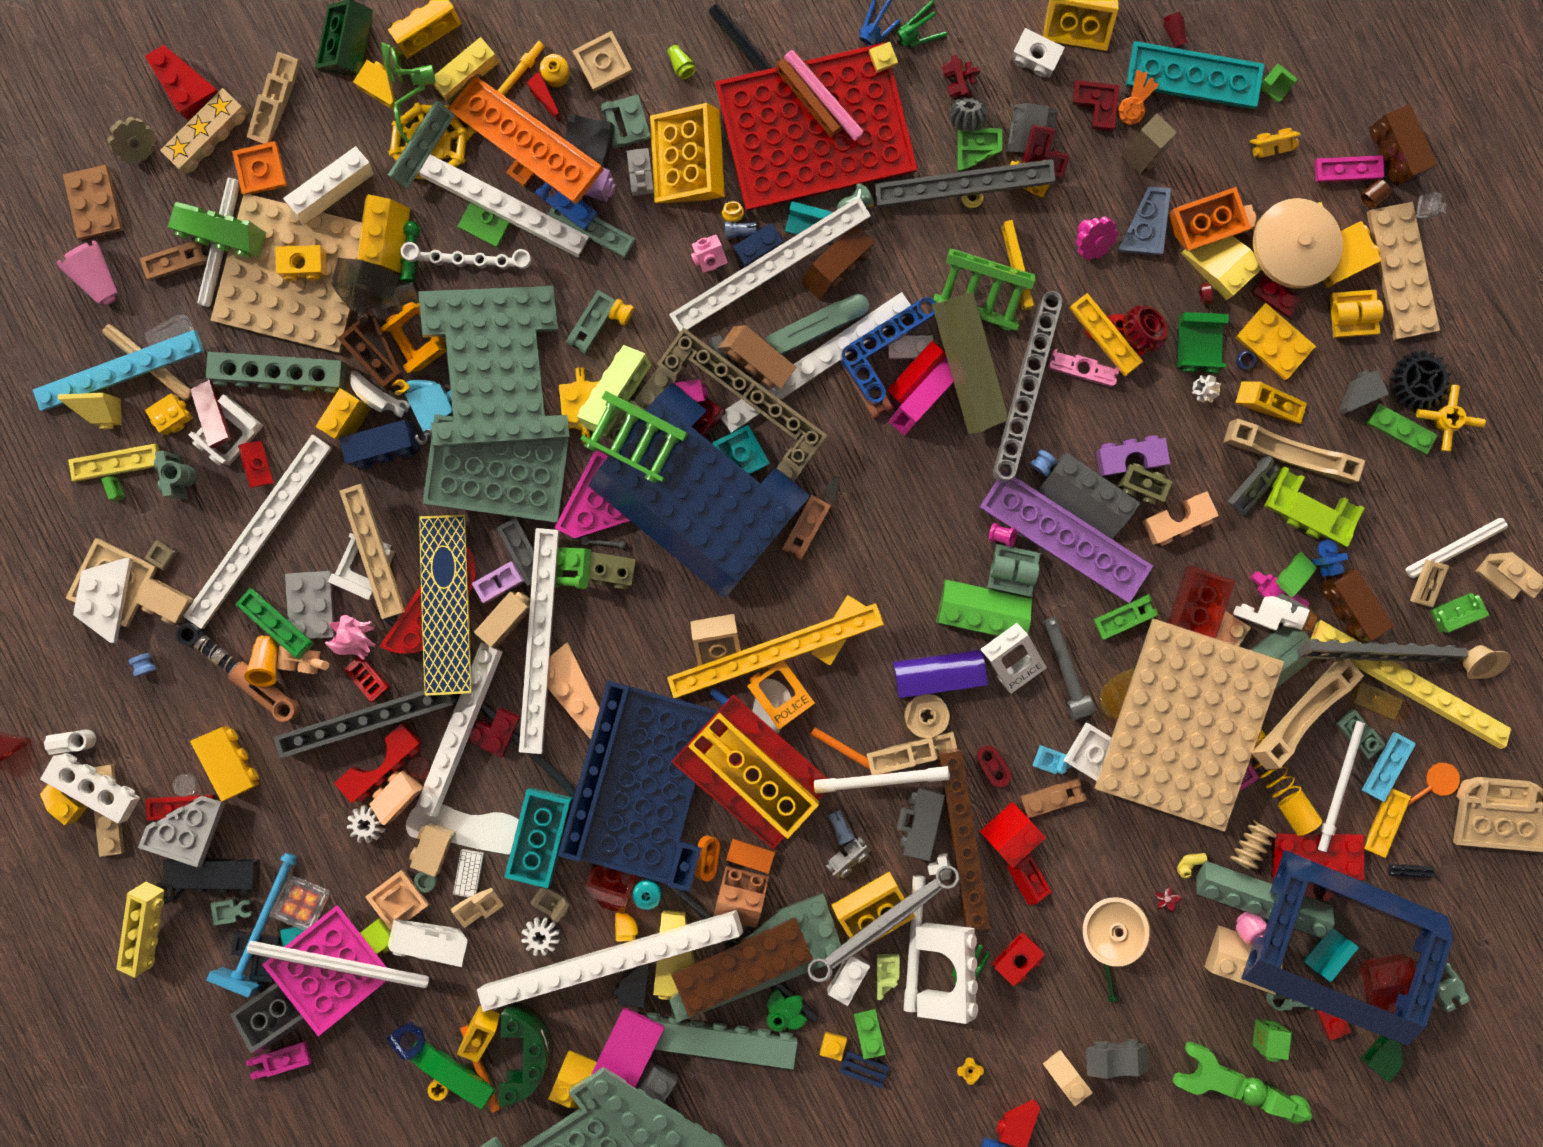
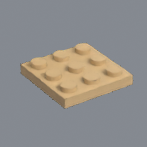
M95 538L66 599L76 603L81 571L120 559L132 558L133 561L120 624L124 627H129L140 605L136 601L147 580L153 579L158 567L99 538Z

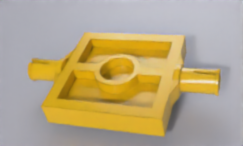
M575 368L576 381L571 384L559 385L562 415H567L568 429L580 430L583 436L587 435L590 439V430L584 428L577 415L580 408L587 402L592 390L600 381H585V368H580L581 376L579 368Z

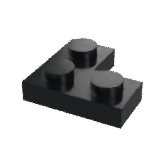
M234 932L231 955H243L251 937V932ZM261 934L258 942L279 946L281 937ZM253 954L250 980L274 982V979L262 965L270 957Z

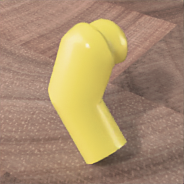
M1206 853L1185 855L1177 866L1178 874L1182 878H1189L1194 865H1201L1207 861Z

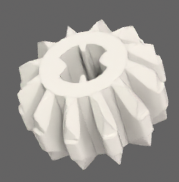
M362 805L361 810L358 808L353 810L354 816H348V820L353 824L347 825V829L354 830L350 837L358 835L357 842L359 843L364 838L366 843H371L372 838L375 840L379 839V833L385 831V828L380 826L382 823H380L371 807L368 810L366 805ZM368 820L370 824L365 828L363 823Z
M536 917L534 924L529 921L526 924L528 929L522 930V934L527 936L522 939V943H529L526 951L534 948L533 955L537 956L539 950H541L543 956L547 954V949L553 952L555 949L554 944H558L560 940L555 937L560 933L559 929L552 930L556 923L551 922L548 925L547 917H544L542 923L539 917ZM539 932L541 935H545L543 941H541V938L536 937Z

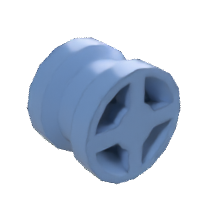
M1040 449L1037 453L1038 457L1036 460H1032L1030 466L1048 477L1051 473V467L1055 466L1058 460Z
M145 653L128 660L129 664L134 668V677H139L156 670L155 665L151 663L152 656L150 653Z

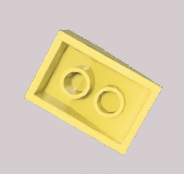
M1233 236L1190 251L1185 249L1181 252L1225 300L1235 295L1261 270L1254 252Z

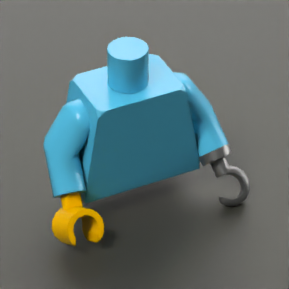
M401 379L396 380L392 386L399 385L401 390H397L395 395L399 396L405 391L408 392L405 396L424 432L422 435L424 441H421L418 435H415V440L418 444L424 445L428 440H431V423H434L435 414L453 417L451 390L446 392L445 388L435 381L411 380L405 382Z

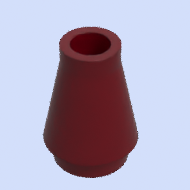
M1177 12L1163 18V27L1173 42L1174 48L1186 44L1184 16Z

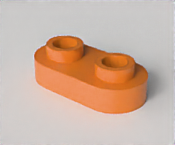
M706 835L698 843L701 851L695 869V876L700 880L708 882L715 877L717 872L720 842L717 838Z

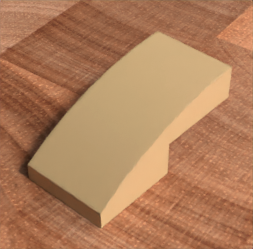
M490 888L465 899L451 908V911L465 928L482 915L486 919L504 905L493 889Z

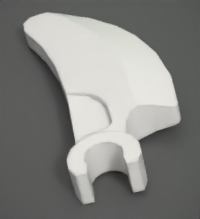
M353 370L351 372L350 384L352 389L368 406L379 412L386 409L391 410L401 418L404 412H408L410 407L408 402L397 400L366 380L358 371Z

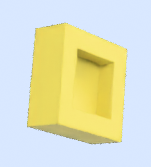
M890 42L869 49V55L877 73L898 64Z

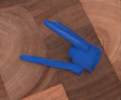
M872 0L863 27L859 32L861 34L859 39L868 46L880 44L901 22L900 19H897L880 34L881 29L878 27V24L892 0L885 2L874 23L869 25L877 1Z

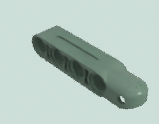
M862 294L852 295L770 334L765 340L784 356L863 317L869 309V301Z

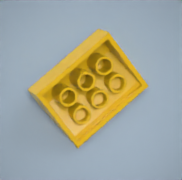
M704 103L651 115L654 203L706 201L725 197L720 109Z

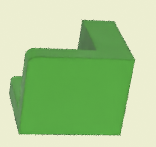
M1277 63L1261 82L1260 90L1279 103L1298 79Z

